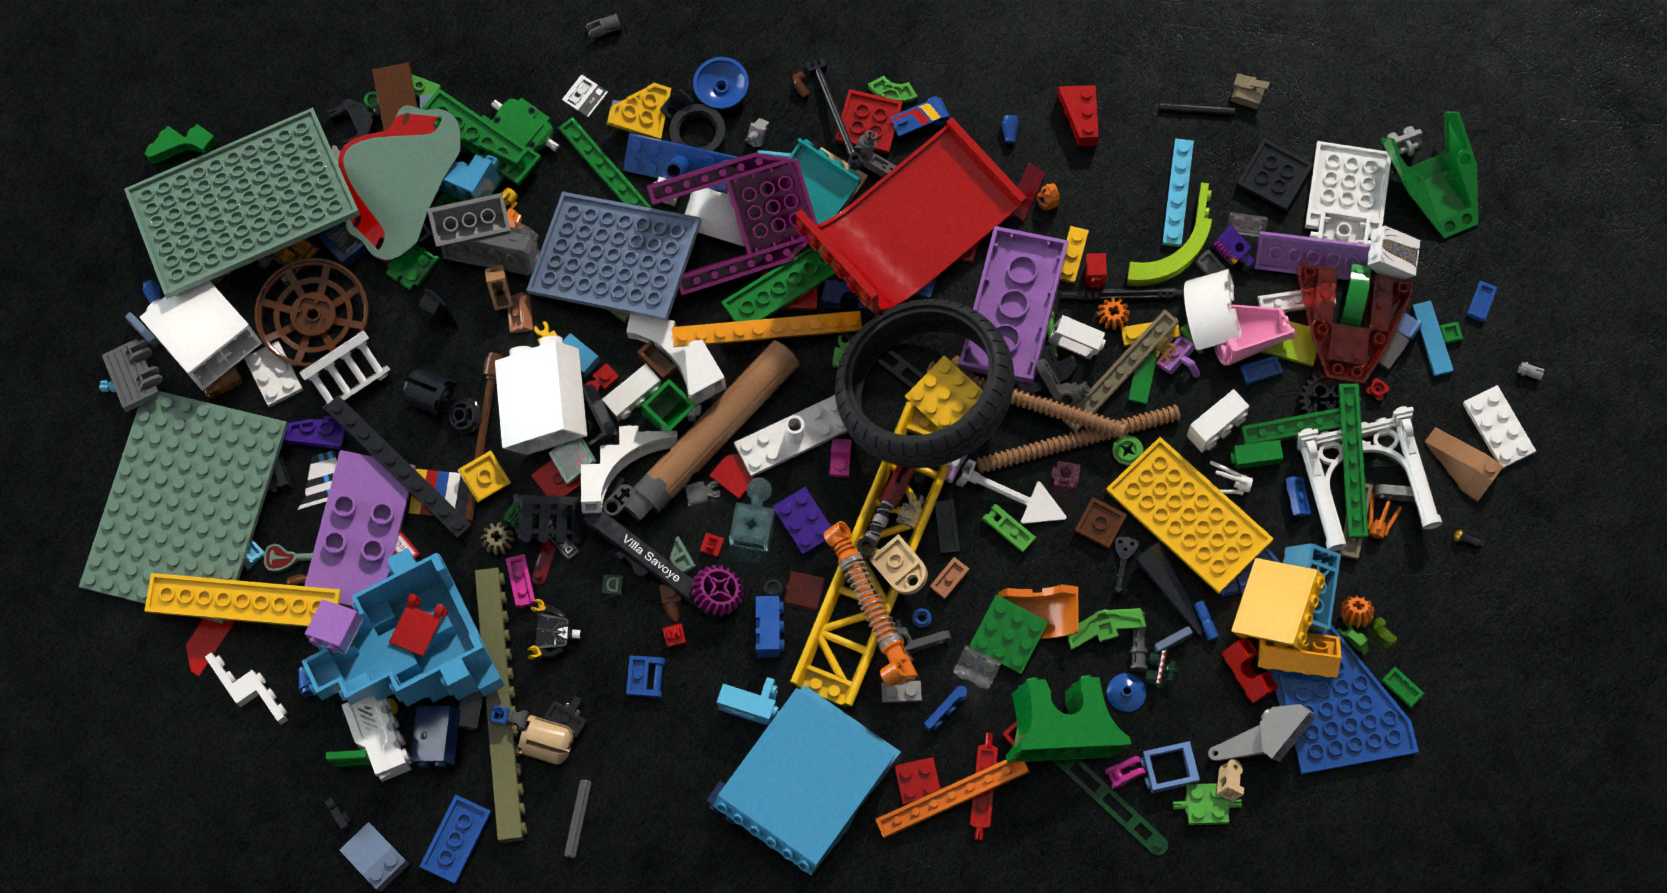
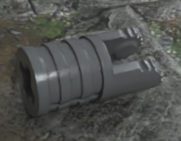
M617 14L592 21L586 25L590 38L621 30Z

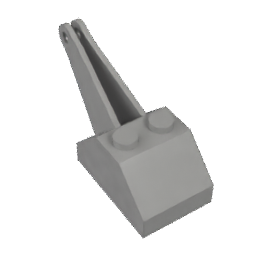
M1301 704L1272 707L1263 713L1260 725L1211 747L1208 755L1212 760L1222 761L1267 754L1272 759L1280 762L1317 715Z

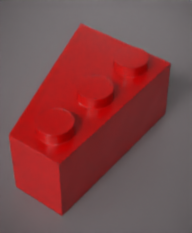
M1096 85L1058 87V99L1061 101L1078 146H1097L1099 135Z

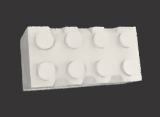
M368 696L353 705H350L349 702L342 704L355 743L360 750L367 751L375 775L379 776L382 782L412 770L410 764L413 762L410 761V753L407 752L406 748H403L406 745L405 739L397 730L400 727L398 720L392 712L390 713L393 707L389 698L386 697L377 701L374 696Z

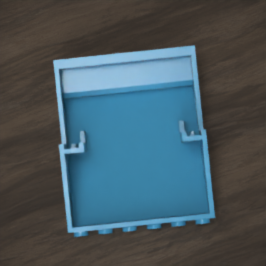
M803 685L801 689L796 688L720 791L713 806L719 812L734 820L736 824L747 829L753 836L761 839L770 848L778 851L784 858L799 866L801 870L812 875L847 832L859 807L893 767L901 751L806 685Z

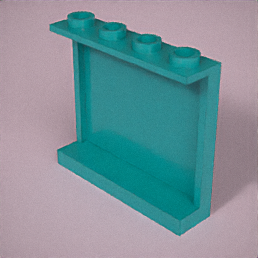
M798 138V145L788 158L798 159L815 217L817 223L820 224L841 212L860 186V178L855 171L845 169L840 161L830 159L829 155L822 149L819 151L815 149L814 145L807 139L803 141Z

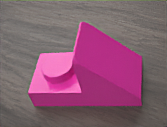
M832 439L830 476L849 477L852 440Z

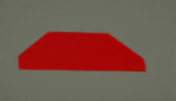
M206 619L201 621L186 644L191 672L200 676L208 664L205 656L215 653L235 620H226L225 624Z

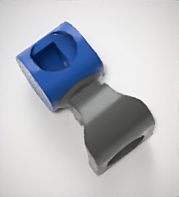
M493 705L489 722L501 726H506L507 723H516L519 726V730L524 731L529 712L523 710L511 713L507 707Z

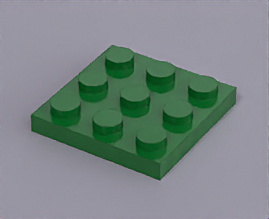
M996 594L969 647L1022 674L1048 621Z

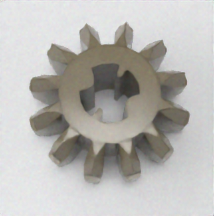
M498 522L495 527L491 523L490 530L484 528L486 534L481 536V539L484 540L482 545L487 547L488 553L494 550V554L498 555L501 550L505 554V548H512L509 543L514 542V538L511 537L514 533L512 530H508V525L502 527L501 522ZM497 536H500L501 540L498 539L499 541L495 542L494 538L497 539Z

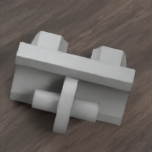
M1412 126L1405 128L1402 136H1398L1395 132L1387 135V138L1395 139L1398 151L1401 154L1407 153L1408 156H1413L1414 149L1422 145V131L1420 129L1415 130Z

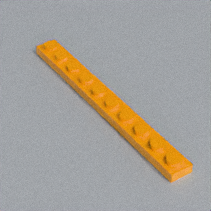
M860 311L672 327L671 330L673 348L686 347L690 342L701 339L705 345L855 332L862 328Z

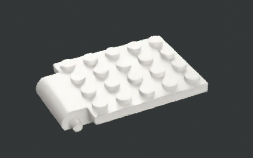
M1317 141L1305 228L1318 230V232L1311 231L1310 237L1371 244L1368 238H1371L1372 231L1383 225L1391 159L1386 151Z

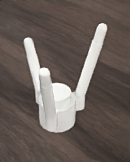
M1210 461L1211 465L1228 472L1225 473L1217 470L1216 474L1235 480L1234 487L1237 490H1220L1223 494L1243 496L1244 492H1250L1253 478Z

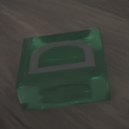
M604 574L602 595L622 596L624 577L621 575Z

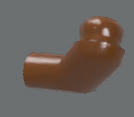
M801 71L797 74L794 73L792 76L794 87L803 98L809 94V91L802 83L805 75Z
M304 574L291 576L287 579L286 585H305L307 576Z

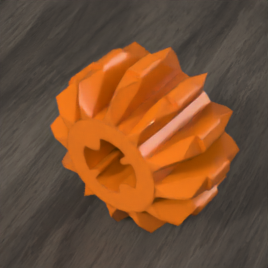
M1114 297L1111 298V302L1105 299L1104 305H1099L1098 309L1100 311L1097 313V317L1101 318L1099 320L1100 324L1106 323V329L1112 326V329L1116 330V325L1122 328L1123 323L1128 322L1127 316L1130 315V311L1126 310L1127 304L1121 305V299L1118 302H1115Z
M1357 595L1354 598L1349 596L1342 602L1340 616L1343 622L1349 623V627L1355 625L1357 629L1360 625L1366 627L1372 621L1374 607L1371 606V601H1365V596L1363 598H1359Z

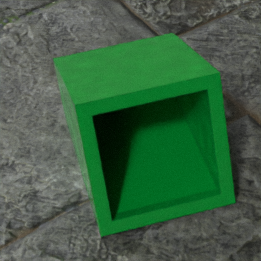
M668 379L642 404V416L655 429L669 433L696 407V404Z

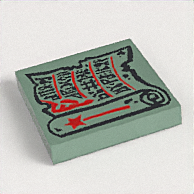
M583 438L557 445L549 452L566 484L573 483L581 475V464H594L596 462Z

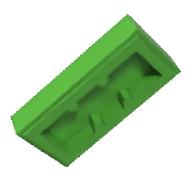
M411 75L415 96L418 98L423 95H433L438 88L441 89V85Z

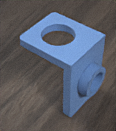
M1400 311L1392 322L1391 327L1408 338L1413 339L1423 323Z

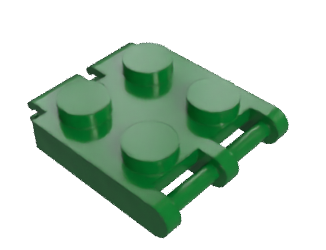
M414 244L413 247L401 256L389 262L387 265L389 269L386 274L397 282L400 280V284L411 291L415 286L418 288L438 263L440 257L437 255L433 256L426 251L425 247Z

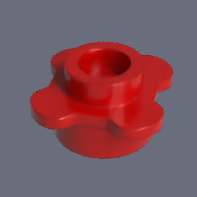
M1376 378L1373 379L1372 385L1367 387L1366 392L1368 395H1373L1377 401H1381L1385 392L1389 391V386Z

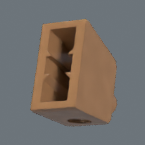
M498 265L486 268V282L494 309L499 310L513 306L504 266ZM499 290H503L504 294L497 295V292Z

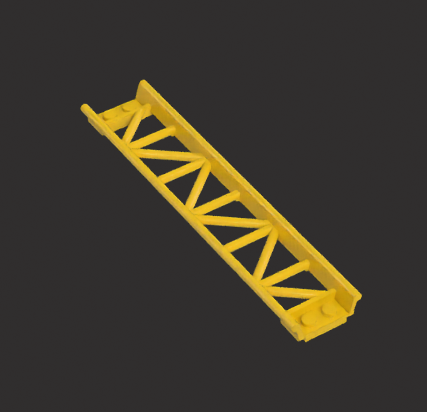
M906 402L894 433L906 435L907 432H911L916 435H923L939 431V429L917 410L913 403ZM884 461L881 462L850 537L856 551L857 542L865 535L876 507H881V502L879 501L891 470L894 472L896 465ZM940 465L938 471L930 468H916L915 471L934 479L923 508L910 485H908L905 494L915 512L899 506L897 509H892V512L912 519V521L882 530L881 536L879 535L878 537L879 539L914 528L908 546L914 553L916 552L950 469L949 465ZM869 545L861 548L864 552H869L872 549ZM863 560L866 563L865 567L868 568V572L871 573L870 578H873V583L877 585L875 589L879 590L878 594L882 595L881 600L885 601L886 611L891 613L898 592L890 586L886 596L869 563ZM838 565L790 682L799 689L806 685L827 701L847 707L853 706L878 645V638H874L876 634L872 632L867 645L863 646L828 632L868 618L863 616L865 613L863 612L828 623L840 594L854 599L859 594H853L854 590L844 587L847 579L844 576L848 571L842 572ZM825 639L862 654L852 681L846 679ZM819 645L835 675L811 666Z

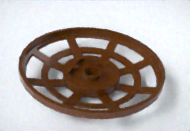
M305 258L293 261L275 271L261 288L255 305L256 328L268 350L286 363L306 368L313 363L302 362L305 353H318L328 349L330 352L336 349L335 345L346 336L350 328L360 329L359 333L365 332L369 318L367 296L356 276L339 263L321 258ZM306 266H323L321 278L309 277L297 280L292 271ZM334 269L344 274L355 286L345 292L338 284L328 280L330 270ZM286 275L291 285L281 293L277 302L266 299L272 286L281 277ZM307 284H319L317 293L305 294L301 287ZM329 286L335 289L341 296L331 301L324 295L326 287ZM295 290L299 298L292 306L283 304L287 296ZM358 293L363 303V322L352 320L353 309L350 299ZM343 303L346 304L347 319L336 317L335 308ZM263 306L274 309L276 331L267 335L262 324ZM280 311L290 314L292 324L284 328L281 327ZM311 311L318 312V316L315 319H309L308 315ZM333 326L344 327L340 335L332 341L328 332ZM296 330L303 335L301 344L298 345L292 342L286 335ZM322 337L326 344L320 347H308L310 339ZM281 338L288 346L298 350L295 359H290L278 352L270 342Z

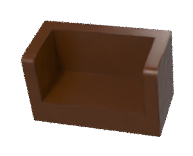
M652 340L637 351L639 360L644 365L647 364L663 384L668 379L671 380L678 373L677 365L675 363L671 364L655 347Z

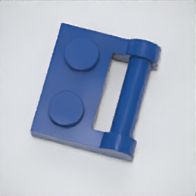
M630 655L626 695L662 698V691L660 690L665 658ZM649 664L655 665L653 690L647 689Z

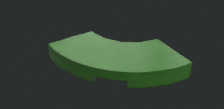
M882 76L868 84L870 91L877 96L903 101V104L918 100V96L909 82L895 84L888 81L885 76Z

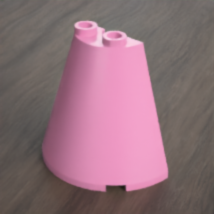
M1231 305L1232 309H1236L1242 331L1241 337L1237 340L1235 338L1227 339L1226 343L1215 345L1214 350L1223 365H1231L1284 341L1294 339L1295 331L1293 327L1291 328L1288 316H1285L1282 308Z

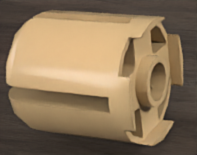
M530 715L526 720L530 721L529 726L521 733L518 747L522 749L518 753L553 764L564 762L570 753V744L573 743L572 729L568 726Z

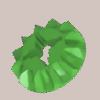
M1125 435L1122 440L1118 438L1112 448L1113 456L1119 464L1131 465L1143 454L1142 443L1136 437ZM1132 445L1131 452L1133 454L1128 453L1124 457V449L1122 448L1127 449Z

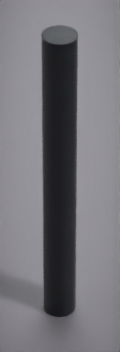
M1160 103V110L1226 115H1234L1235 113L1234 107Z

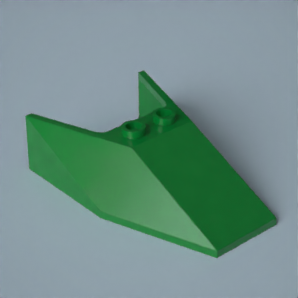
M1445 112V151L1411 167L1407 166L1402 160L1394 138L1381 139L1407 192L1443 238L1478 225L1477 163L1459 112Z

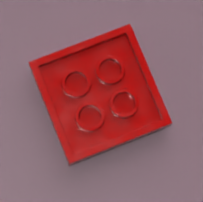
M849 89L841 118L853 146H856L860 136L866 135V132L871 130L873 131L871 136H873L874 132L877 134L875 151L889 154L896 131L890 117L901 113L903 101ZM837 130L835 142L844 144L840 132Z

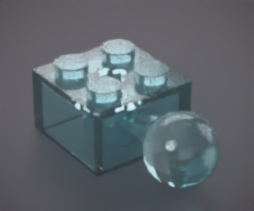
M759 477L749 482L747 493L752 499L751 505L736 502L729 537L730 545L769 551L775 510L762 507L763 501L767 500L772 492L771 485L766 479ZM750 525H755V526H756V527H753V530H750V529H749V526H750Z

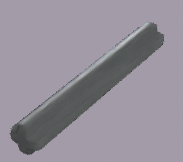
M581 780L564 853L568 858H575L592 784L588 780Z

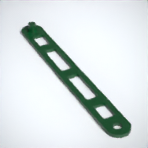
M1080 759L1065 760L1063 763L1060 760H1052L1153 855L1160 856L1167 851V840ZM1076 763L1100 785L1095 793L1070 770ZM1108 793L1133 815L1127 823L1102 800ZM1140 823L1152 833L1147 841L1134 830Z

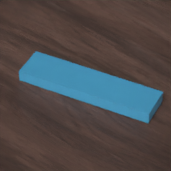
M1427 301L1412 305L1415 319L1423 323L1419 332L1434 377L1452 373L1454 370L1432 302Z

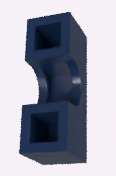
M836 278L826 279L821 299L822 306L840 310L842 302L846 298L851 297L859 301L858 309L860 314L877 316L868 306L863 305L859 299L860 297L848 288L847 283Z

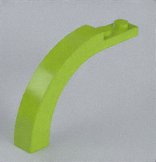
M1201 182L1195 227L1188 241L1177 252L1164 259L1145 263L1130 262L1126 286H1149L1165 282L1186 270L1199 256L1206 243L1212 219H1208L1209 208L1206 207L1207 201L1210 202L1211 190H1208L1209 183Z

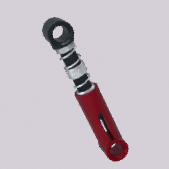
M896 465L879 500L881 507L877 509V514L872 519L870 530L857 542V551L860 552L863 560L868 561L876 554V548L880 540L878 537L879 535L881 536L882 529L886 527L889 520L888 517L890 513H893L892 509H897L916 468L907 467L905 470V467ZM869 545L872 549L869 552H863L861 548Z

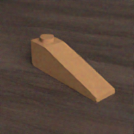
M1436 427L1424 442L1435 458L1445 467L1449 476H1452L1456 481L1459 489L1477 502L1503 468V465L1487 454Z

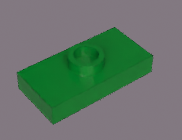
M1396 667L1381 680L1410 709L1425 694Z

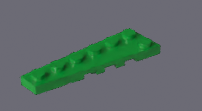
M440 88L422 108L423 110L442 109L449 112L458 122L461 140L516 166L520 164L529 152L526 147ZM441 116L437 117L434 127H439L442 120Z

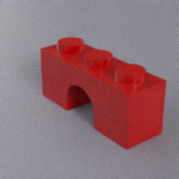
M1249 638L1237 641L1222 652L1226 663L1234 672L1237 681L1240 682L1246 696L1252 703L1263 700L1279 688L1269 671L1257 675L1252 670L1251 661L1258 653Z

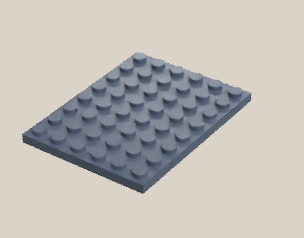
M562 192L526 291L528 294L668 321L702 220L696 216Z

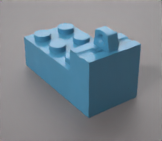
M475 155L469 166L462 161H454L438 190L462 201L489 196L501 179L496 170L499 161L490 155H487L485 159Z
M1312 543L1285 547L1283 563L1315 569L1325 576V585L1321 589L1319 603L1313 614V622L1308 629L1317 632L1330 630L1341 554Z

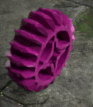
M715 564L711 568L707 566L700 570L697 576L694 577V583L691 585V589H693L691 596L696 597L694 603H700L699 609L704 607L705 613L712 611V616L718 612L720 617L724 613L728 615L731 611L736 610L737 605H740L742 601L741 598L744 593L742 592L743 585L739 584L741 578H735L736 572L731 574L729 572L730 567L724 570L722 565L717 569Z

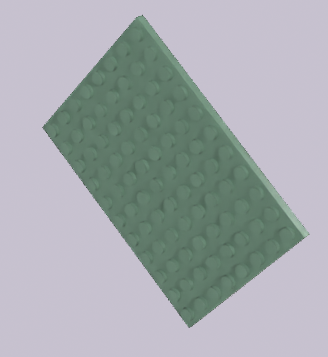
M313 108L124 189L166 299L360 215Z
M158 391V395L152 397L153 400L140 405L79 587L146 604L151 573L239 581L273 475L275 463L287 431L288 423L286 421ZM202 618L222 624L226 622L224 619Z

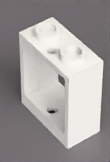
M1063 315L1054 325L1048 342L1090 359L1093 355H1097L1099 350L1103 349L1106 340L1103 339L1104 332Z

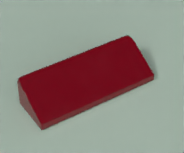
M1028 163L1018 185L1020 191L1027 197L1026 204L1010 216L1023 222L1046 174L1031 163Z

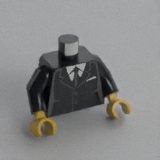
M541 599L533 600V602L538 604V608L531 607V610L534 612L541 610V613H538L536 644L527 649L528 651H533L534 655L528 656V659L533 660L538 657L539 659L552 660L563 654L565 650H569L570 640L581 641V629H571V622L564 613L555 607L544 604Z

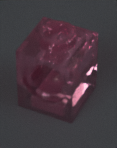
M1058 461L1057 467L1052 469L1051 478L1055 479L1054 485L1077 488L1081 465ZM1067 471L1071 476L1064 478L1060 473Z

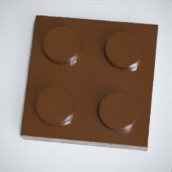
M1092 497L1074 532L1109 549L1127 514Z

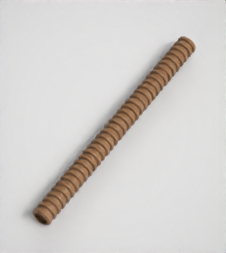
M932 361L929 364L927 373L935 365V362ZM964 373L984 390L987 381L984 377L980 379V376L974 377V374ZM1018 388L1013 390L1012 405L1017 404L1018 407L1021 405L1022 408L1028 407V410L1034 409V412L1039 411L1040 414L1045 413L1046 416L1051 415L1053 418L1056 416V419L1062 418V421L1068 420V423L1073 422L1074 425L1078 423L1081 427L1084 425L1085 428L1096 429V432L1102 431L1103 434L1108 433L1109 436L1112 434L1115 438L1118 436L1121 440L1125 437L1128 427L1127 423L1121 424V421L1116 422L1115 419L1110 420L1109 417L1104 418L1103 415L1099 417V414L1093 415V412L1087 413V410L1081 411V408L1076 409L1074 406L1071 408L1068 404L1065 406L1064 403L1059 404V401L1053 402L1052 399L1047 400L1046 397L1043 399L1040 395L1037 397L1036 394L1031 395L1030 392L1025 393L1024 390L1019 391Z
M1172 405V407L1167 406V409L1163 407L1160 411L1156 409L1155 412H1145L1144 415L1138 414L1137 417L1134 415L1132 418L1127 417L1126 420L1123 418L1121 419V424L1127 423L1128 427L1125 435H1128L1129 432L1132 434L1134 431L1139 432L1140 429L1142 431L1145 428L1151 429V426L1157 427L1158 424L1162 426L1163 423H1173L1174 420L1180 421L1181 417L1178 407ZM1086 428L1085 431L1082 429L1081 432L1075 431L1074 434L1070 432L1069 435L1063 434V437L1060 435L1058 438L1052 437V440L1048 438L1046 441L1041 440L1040 443L1035 442L1033 445L1032 443L1029 446L1023 445L1022 448L1018 446L1017 449L1012 448L1011 451L1009 449L1006 452L1000 451V454L996 452L994 455L989 454L988 457L983 456L981 459L977 457L976 463L979 472L984 474V471L990 472L991 469L995 471V468L1001 469L1002 466L1006 468L1007 465L1013 466V463L1017 465L1019 462L1024 463L1025 460L1027 462L1030 459L1036 460V457L1042 458L1043 455L1047 457V454L1053 455L1054 452L1058 454L1059 451L1065 452V449L1069 451L1071 448L1076 449L1077 446L1080 448L1082 445L1087 446L1088 443H1099V440L1105 441L1106 438L1110 440L1111 437H1115L1112 434L1111 436L1108 433L1103 434L1102 431L1096 432V429Z

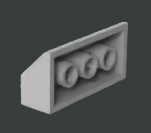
M502 193L427 209L436 247L511 230Z

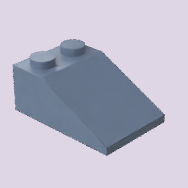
M369 822L340 849L344 856L379 892L384 890L409 865Z

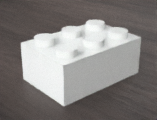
M1233 389L1190 424L1187 437L1201 452L1206 449L1208 451L1217 444L1216 441L1219 438L1224 439L1231 433V428L1235 425L1239 427L1244 423L1245 417L1248 415L1249 405Z

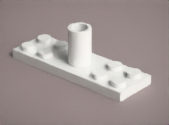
M834 395L734 442V446L749 475L753 477L848 431L840 418Z

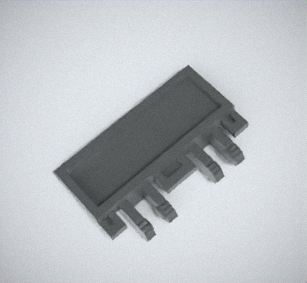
M135 339L102 355L125 412L153 400L152 397L159 394L156 386L163 382L162 375H159V368L156 366L149 368L145 360L152 355V350L148 348L149 343L145 339L140 341Z

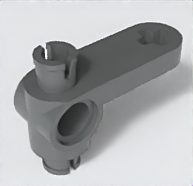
M868 130L866 135L860 136L854 149L857 154L862 156L864 167L884 177L896 165L874 153L877 146L875 141L877 134L874 132L873 136H871L873 131Z
M1046 359L1036 362L1039 374L1053 395L1048 397L1047 400L1059 401V404L1064 403L1065 406L1068 404L1072 408L1076 405V402L1083 400V395L1090 393V388L1086 382L1079 385L1076 382L1060 384Z
M896 620L897 626L895 628H898L897 633H900L903 640L907 642V646L904 648L911 662L914 661L911 653L943 644L952 639L949 631H942L912 640L908 629L902 626L901 620Z

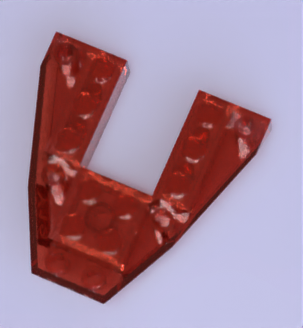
M1300 263L1295 269L1310 334L1326 376L1328 378L1365 383L1390 345L1411 300L1413 281L1375 275L1370 280L1365 328L1332 323L1338 269Z

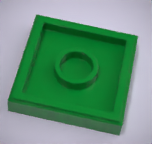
M366 750L326 752V760L334 767L372 765Z

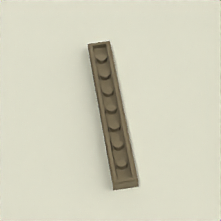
M1164 310L1090 389V393L1085 394L1083 400L1079 401L1074 407L1076 409L1081 408V411L1087 410V413L1093 412L1094 415L1178 325L1179 321L1168 311ZM1068 420L1063 421L1074 432L1081 429L1078 423L1074 425L1073 422L1068 423Z

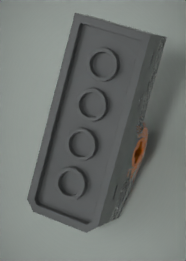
M508 209L507 216L510 231L442 245L443 259L488 268L503 265L505 271L530 275L540 254L537 245L538 234L521 223L522 216L516 210Z

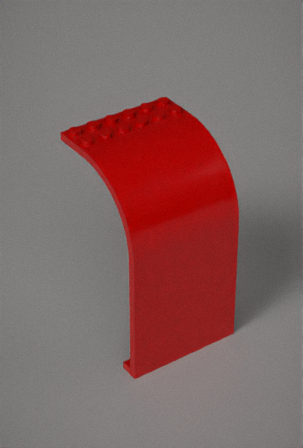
M951 117L946 121L944 128L844 210L832 218L815 225L801 209L795 214V223L798 233L809 241L810 246L822 255L821 257L825 263L832 266L836 275L847 283L848 288L860 297L859 299L864 306H868L874 314L878 315L889 308L905 303L922 291L994 231L995 226H1000L1025 205L1027 197Z

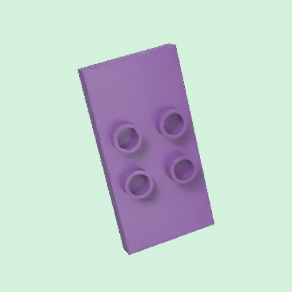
M995 226L973 309L992 322L1006 341L1013 360L1014 381L1034 385L1038 370L1036 362L1040 360L1069 242L1068 240ZM965 338L959 360V369L988 375V356L978 345Z
M340 450L305 587L340 589L342 591L340 605L353 609L352 604L355 603L352 598L353 595L390 577L387 569L390 564L387 558L395 555L410 498V493L372 456Z

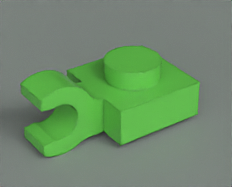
M1346 622L1345 626L1348 630L1342 631L1339 628L1338 633L1342 638L1347 639L1351 646L1365 655L1369 651L1367 638L1362 633H1356L1353 627H1349V623Z

